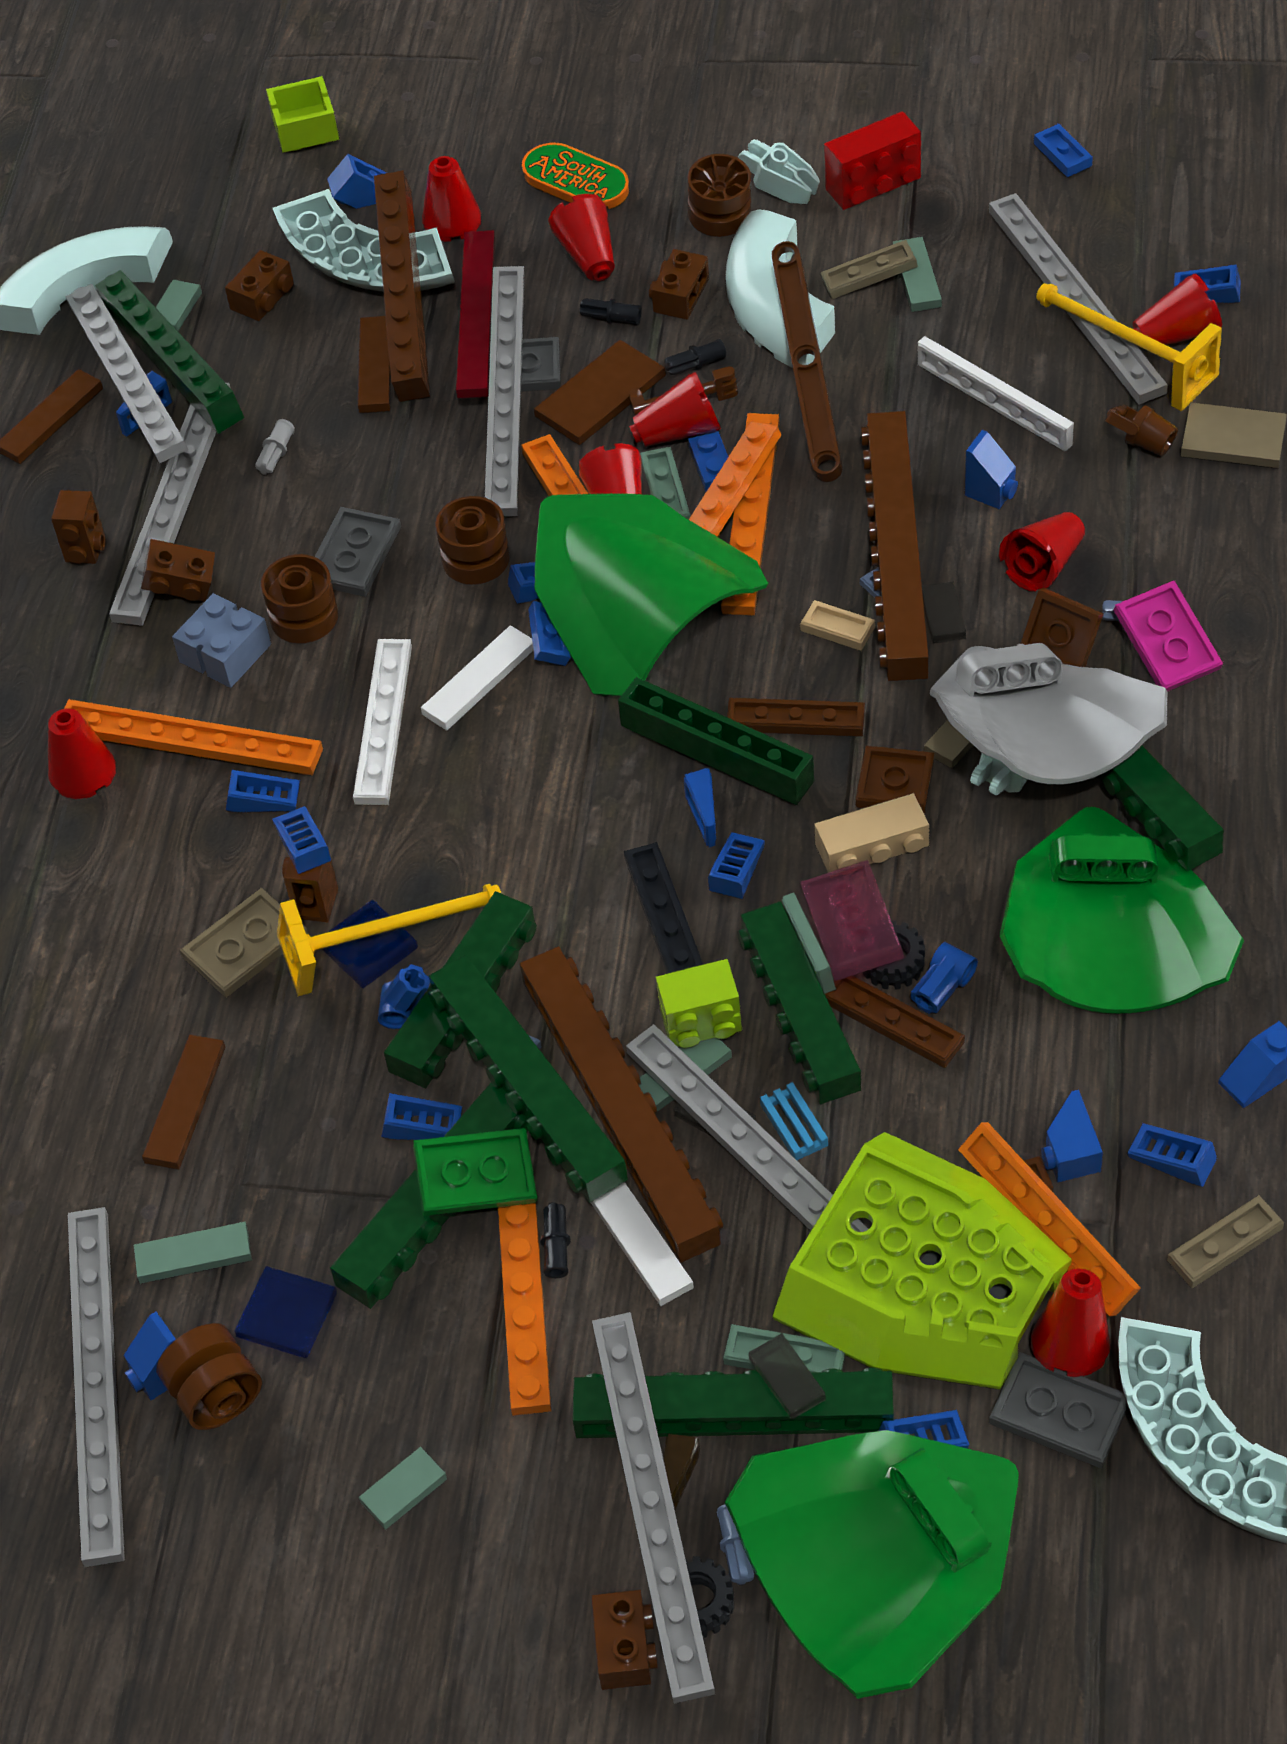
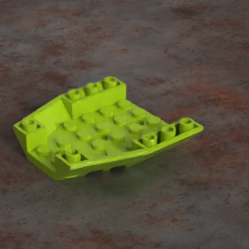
M884 1132L863 1145L791 1263L773 1314V1319L810 1338L821 1340L843 1351L846 1356L870 1368H879L883 1371H892V1373L1001 1389L1018 1359L1019 1341L1048 1290L1051 1292L1055 1291L1061 1278L1071 1265L1072 1259L985 1178ZM858 1218H866L872 1222L870 1229L864 1232L853 1230L851 1224ZM926 1251H935L941 1255V1260L934 1265H926L919 1258ZM997 1284L1007 1285L1012 1290L1011 1294L1004 1299L994 1298L989 1291Z

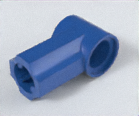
M943 942L935 951L929 970L911 991V999L922 1011L928 1014L931 1012L938 1013L958 986H966L976 971L978 959L947 942Z
M410 964L408 968L401 969L393 981L387 982L382 986L377 1018L382 1026L400 1029L411 1014V1011L428 990L430 980L423 972L422 967Z

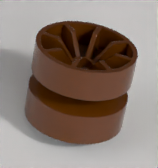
M728 154L707 155L697 160L688 172L689 220L698 231L706 235L722 237L735 234L745 217L751 212V172L748 166L735 156Z
M466 496L449 502L440 510L436 517L435 526L442 565L446 574L457 582L471 585L486 583L500 576L507 568L510 560L504 515L501 508L490 499L479 496Z
M295 554L278 559L265 570L261 579V588L272 630L278 637L291 643H309L323 638L334 628L338 620V608L330 573L324 562L314 556Z
M219 1323L204 1324L181 1335L163 1352L156 1367L158 1377L170 1395L177 1399V1405L191 1426L198 1430L219 1427L240 1415L253 1403L262 1386V1379L249 1359L241 1354L240 1346L228 1329Z

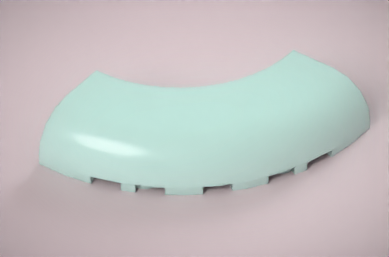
M329 189L273 208L279 226L287 239L302 257L315 268L343 283L364 289L384 291L378 230L368 228L359 223L356 225L349 220L347 215L336 204ZM437 227L415 232L421 291L454 284L455 280Z
M759 209L751 211L745 217L732 240L726 264L727 297L729 304H731L738 324L744 331H748L754 337V342L759 347H766L774 353L775 359L793 368L772 261V250L777 244L784 241H790L797 245V223L795 219ZM786 252L782 254L779 261L789 262L794 253ZM809 293L821 353L835 334L834 306L819 300ZM811 354L803 355L798 363L808 365L813 362L815 356Z
M148 226L109 229L71 239L41 253L13 273L0 287V330L40 335L49 320L61 310L60 304L67 300L65 296L73 293L80 287H86L90 284H93L95 289H97L96 284L119 270L132 282L154 283L173 243L169 230L163 227Z
M1121 1317L1118 1352L1123 1391L1133 1420L1157 1462L1184 1491L1217 1516L1244 1530L1287 1544V1458L1257 1443L1253 1445L1236 1432V1427L1224 1415L1215 1400L1211 1399L1204 1383L1205 1377L1200 1360L1201 1332Z

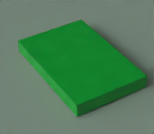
M526 1128L413 1141L423 1216L532 1204L537 1201Z

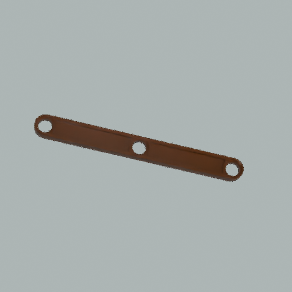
M784 241L773 248L772 261L807 444L816 477L820 481L831 482L841 475L843 465L802 258L795 243ZM786 252L795 254L794 258L789 262L779 261L780 256ZM811 354L815 356L813 362L808 365L798 363L803 355ZM825 460L836 462L834 468L829 471H821L819 465Z

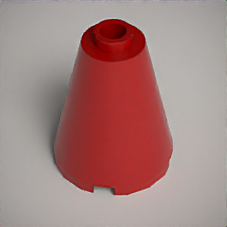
M440 156L429 164L422 214L424 229L429 230L437 227L440 239L444 242L451 241V237L460 236L462 240L464 239V232L477 231L481 225V211L457 160L448 156Z
M588 193L573 196V202L565 206L561 202L550 213L548 219L550 229L588 279L596 281L605 280L615 268L607 207L601 197L595 194Z
M1196 273L1186 277L1132 323L1134 330L1164 345L1196 338L1210 323L1221 328L1223 324L1215 300L1210 301L1205 293L1209 288Z
M696 372L688 374L632 417L635 424L629 427L636 443L643 441L645 447L705 435L721 429Z
M617 443L614 444L615 449L605 451L604 446L588 452L579 461V476L589 494H642V459L638 449L634 446Z
M1063 512L1010 532L1002 540L999 549L1000 561L1005 560L1008 567L1006 571L1008 577L1019 587L1028 591H1037L1038 589L1051 586L1085 535L1084 524L1074 513Z
M70 708L61 709L55 712L48 722L49 781L58 790L59 794L67 798L83 799L97 795L96 790L104 785L107 788L112 783L116 774L115 759L110 750L77 710Z
M1072 1269L1063 1275L1032 1330L1031 1349L1035 1358L1046 1369L1054 1372V1368L1067 1371V1376L1079 1377L1094 1373L1102 1368L1110 1351V1337L1102 1285L1099 1277L1089 1270Z

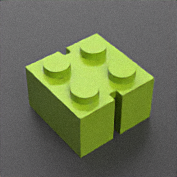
M323 76L266 89L272 119L283 153L339 140L335 115Z
M728 959L656 976L660 1012L667 1037L677 1047L689 1048L703 1040L711 1038L724 1039L734 1035L735 1032L742 1031L739 995Z

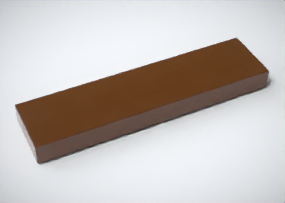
M386 316L360 317L359 413L390 411L391 372Z
M80 369L76 370L0 439V454L21 464L103 389L101 380Z
M729 698L727 717L761 733L863 736L865 702Z
M840 970L834 978L836 990L825 994L832 1008L943 1068L947 1067L965 1043V1035L843 970Z
M189 1034L142 1155L145 1164L180 1169L226 1048L224 1040Z

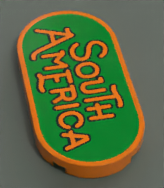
M546 143L536 146L527 152L522 160L524 178L529 185L569 203L573 202V196L589 193L601 197L605 205L611 209L620 205L629 194L628 176L622 168L566 144Z

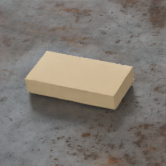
M814 600L801 621L800 628L802 632L862 651L875 629V620Z

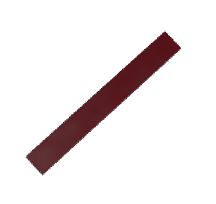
M494 230L464 232L456 380L457 398L489 396L492 286L495 255Z

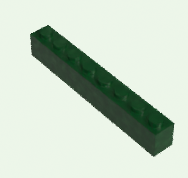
M121 270L107 276L103 281L95 285L110 315L218 434L244 418L231 388Z
M464 955L429 975L432 991L428 992L432 1004L437 1011L444 1010L449 1016L447 1021L455 1035H463L467 1040L466 1046L476 1062L483 1061L487 1067L485 1070L488 1078L496 1088L501 1085L506 1092L505 1098L513 1112L516 1114L521 1112L526 1118L525 1125L531 1136L535 1140L542 1139L546 1145L545 1151L550 1161L556 1167L561 1165L566 1171L565 1177L571 1189L576 1194L582 1192L590 1203L627 1181L628 1177L624 1158L468 956Z
M491 1082L444 1137L526 1128L527 1133L528 1129L525 1125L526 1118L521 1112L516 1114L510 1108L505 1098L506 1092L501 1085L496 1088ZM415 1169L330 1267L335 1286L371 1309L379 1299H384L390 1293L393 1282L403 1271H408L414 1265L417 1254L427 1243H432L437 1238L441 1226L450 1216H455L458 1212L423 1216L417 1171Z
M832 1368L822 1372L808 1373L790 1369L782 1373H763L757 1370H749L742 1374H724L719 1371H708L702 1375H684L680 1372H668L663 1376H645L658 1437H668V1434L727 1436L867 1433L879 1431L883 1421H894L892 1371H883L879 1368H866L856 1372H843L842 1370ZM593 1373L585 1377H574L573 1425L576 1438H617L605 1379L602 1374Z

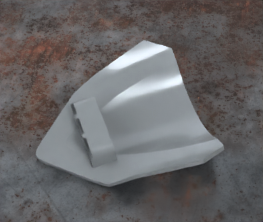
M1022 643L1017 644V646L998 649L984 646L970 647L930 689V695L936 698L950 724L979 751L1000 760L1012 772L1023 778L1045 784L1075 783L1105 773L1130 757L1148 738L1167 726L1168 692L1166 688L1106 668H1088L1062 664L1061 660L1043 643L1027 645Z

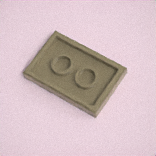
M1190 402L1181 456L1279 468L1287 414Z
M260 888L180 949L182 958L227 998L283 954L277 937L280 904L263 888ZM303 925L306 934H308L306 927Z

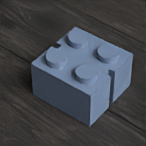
M214 593L172 636L180 663L202 674L206 671L208 677L229 688L243 676L271 645L265 618L242 607L238 610L236 604Z

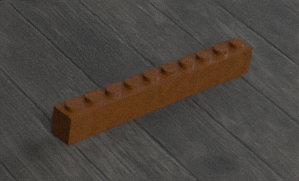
M906 412L867 413V427H861L862 446H868V450H863L864 470L870 469V474H865L866 493H872V497L867 498L868 517H874V522H869L870 542L876 541V546H871L872 566L879 567V571H873L874 591H881V596H875L876 616H882L883 619L882 622H877L878 642L885 643V647L879 648L880 668L887 667L888 681L928 679V647Z
M558 946L521 962L520 968L524 986L614 1147L624 1158L629 1174L678 1261L682 1263L721 1245L719 1229L723 1228V1222L715 1207L709 1209L704 1200L707 1196L702 1183L698 1178H691L687 1171L690 1169L686 1155L682 1149L675 1150L671 1143L673 1135L665 1120L659 1122L655 1115L657 1108L649 1092L643 1094L640 1089L641 1080L633 1064L627 1066L624 1061L625 1052L618 1037L611 1038L608 1033L610 1027L607 1018L602 1010L596 1012L592 1005L594 1003L592 992L586 983L580 984L577 978L579 977V972L572 957L566 958Z

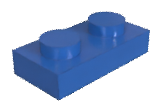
M1060 124L1034 134V145L1066 177L1092 166L1093 156Z
M719 431L688 438V447L705 492H707L728 458Z
M533 601L528 611L535 660L566 666L571 658L570 652L552 624L543 604Z

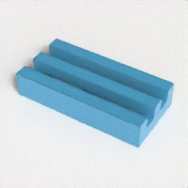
M793 1082L787 1084L786 1089L783 1091L780 1088L774 1090L773 1095L770 1097L767 1094L760 1097L761 1107L790 1154L796 1160L828 1146V1137ZM788 1099H791L796 1109L800 1113L801 1117L805 1121L806 1125L810 1129L811 1133L815 1137L816 1141H812L811 1137L809 1136L801 1121L797 1117L796 1113L792 1109L791 1105L787 1101ZM775 1105H780L805 1146L801 1148L798 1146L775 1109Z

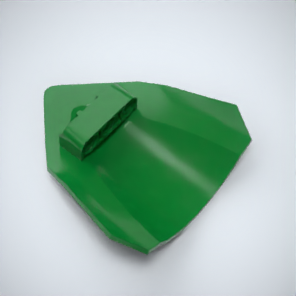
M612 493L552 495L541 502L535 558V591L552 624L570 652L592 693L595 695L622 696L636 677L644 681L646 680L663 650L698 614L722 599L741 593H754L765 589L768 585L756 560L686 519L654 495Z
M1092 806L1077 812L1017 861L999 936L1021 979L1040 986L1052 997L1066 1004L1102 1013H1136L1155 1010L1184 1001L1207 988L1228 982L1244 943L1243 937L1220 907L1205 883L1192 870L1186 871L1178 861H1173L1165 850L1155 845L1154 841L1143 837L1104 810Z
M883 1430L849 1435L804 1446L753 1455L727 1497L725 1504L760 1584L788 1629L807 1653L829 1675L842 1683L859 1699L912 1688L998 1596L1009 1546L1019 1472L1016 1465L1009 1459L997 1455Z

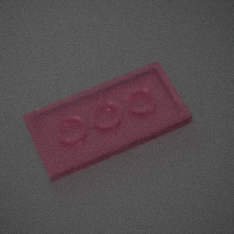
M868 860L800 882L835 981L905 958Z

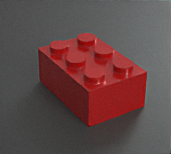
M903 111L824 143L826 190L843 210L921 178V131Z

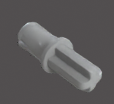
M285 419L277 420L270 437L263 441V450L255 464L256 469L262 475L272 473L280 457H283L287 452L286 445L294 433L295 427Z

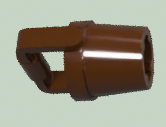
M1127 405L1111 408L1105 420L1107 423L1126 432V443L1160 456L1167 453L1178 432V428L1146 405L1139 411Z

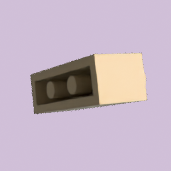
M914 793L814 823L815 845L829 876L848 873L856 868L872 863H881L891 857L907 852H917L929 846V823Z

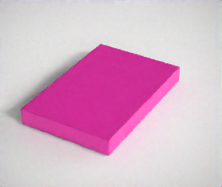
M1175 581L1115 605L1113 611L1156 685L1166 688L1167 692L1222 668V660Z

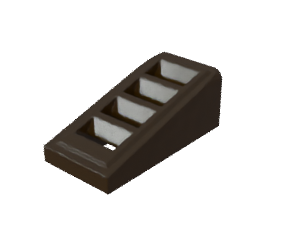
M674 1434L666 1436L663 1460L674 1510L677 1508L699 1459L700 1445L699 1438Z

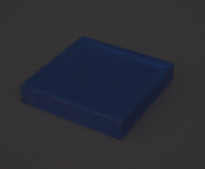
M372 899L329 932L390 915ZM402 927L323 948L322 950L364 989L418 948L417 940Z
M266 1266L234 1330L236 1337L307 1359L337 1295L336 1287Z

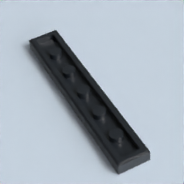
M655 842L624 851V859L666 973L703 965L658 843Z

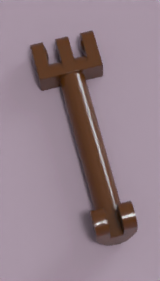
M730 366L712 371L713 380L702 383L705 394L716 393L718 401L735 397L738 394L735 370ZM635 388L629 392L631 406L635 415L660 397L657 396L644 400L640 389Z

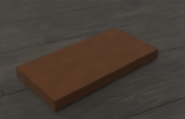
M619 340L534 408L535 417L578 445H581L631 404L629 392L632 389H640L643 394L666 375L665 367L624 341Z

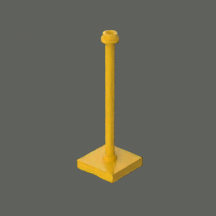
M1044 283L1037 291L1036 299L1040 301L1042 306L1049 307L1053 304L1172 362L1171 406L1180 411H1183L1219 375L1222 328L1210 323L1185 349L1179 352L1058 293V288L1054 284Z
M486 884L483 886V892L312 937L306 934L295 900L280 903L277 937L298 996L312 993L316 967L315 950L485 906L495 891L501 893L499 886Z

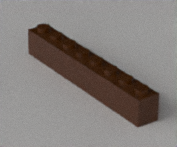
M402 170L374 176L391 383L400 402L430 397L412 191Z

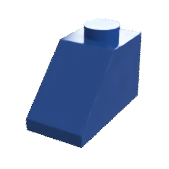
M347 154L327 178L331 195L338 203H346L356 209L376 204L374 176L386 174L387 172Z
M981 430L966 450L965 496L1000 509L1005 501L1012 499L1018 487V481L1015 480L1016 466L987 431Z
M1278 1021L1251 1039L1219 1078L1218 1083L1242 1108H1245L1287 1079V1028Z
M1079 1090L1072 1091L1047 1130L1046 1147L1041 1148L1044 1165L1047 1170H1053L1057 1183L1101 1172L1103 1151Z
M156 1311L149 1315L124 1354L129 1370L124 1372L127 1380L136 1392L143 1389L150 1401L167 1391L157 1375L156 1367L163 1352L176 1340Z

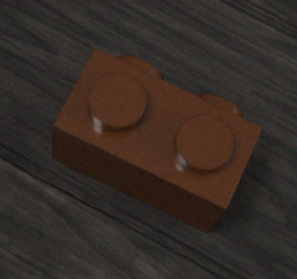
M677 249L672 250L668 260L662 262L660 275L657 280H653L650 285L649 298L653 302V312L688 320L709 280L708 256Z
M259 250L225 286L230 310L260 321L294 284L290 262Z
M60 490L51 520L65 562L77 564H96L100 551H103L105 548L106 538L92 492Z
M151 539L145 557L141 589L157 594L183 597L191 601L205 602L211 585L215 552Z
M309 844V845L304 846V847H302V848H299V849H297V850H301V849L306 848V847H308V846H311V845H313V844ZM285 857L282 867L284 882L289 900H295L301 920L329 923L338 892L332 861L298 874L291 858Z
M641 1590L592 1595L598 1675L601 1689L650 1685V1669L658 1668L655 1643L647 1644L646 1630L654 1629L651 1604H643Z

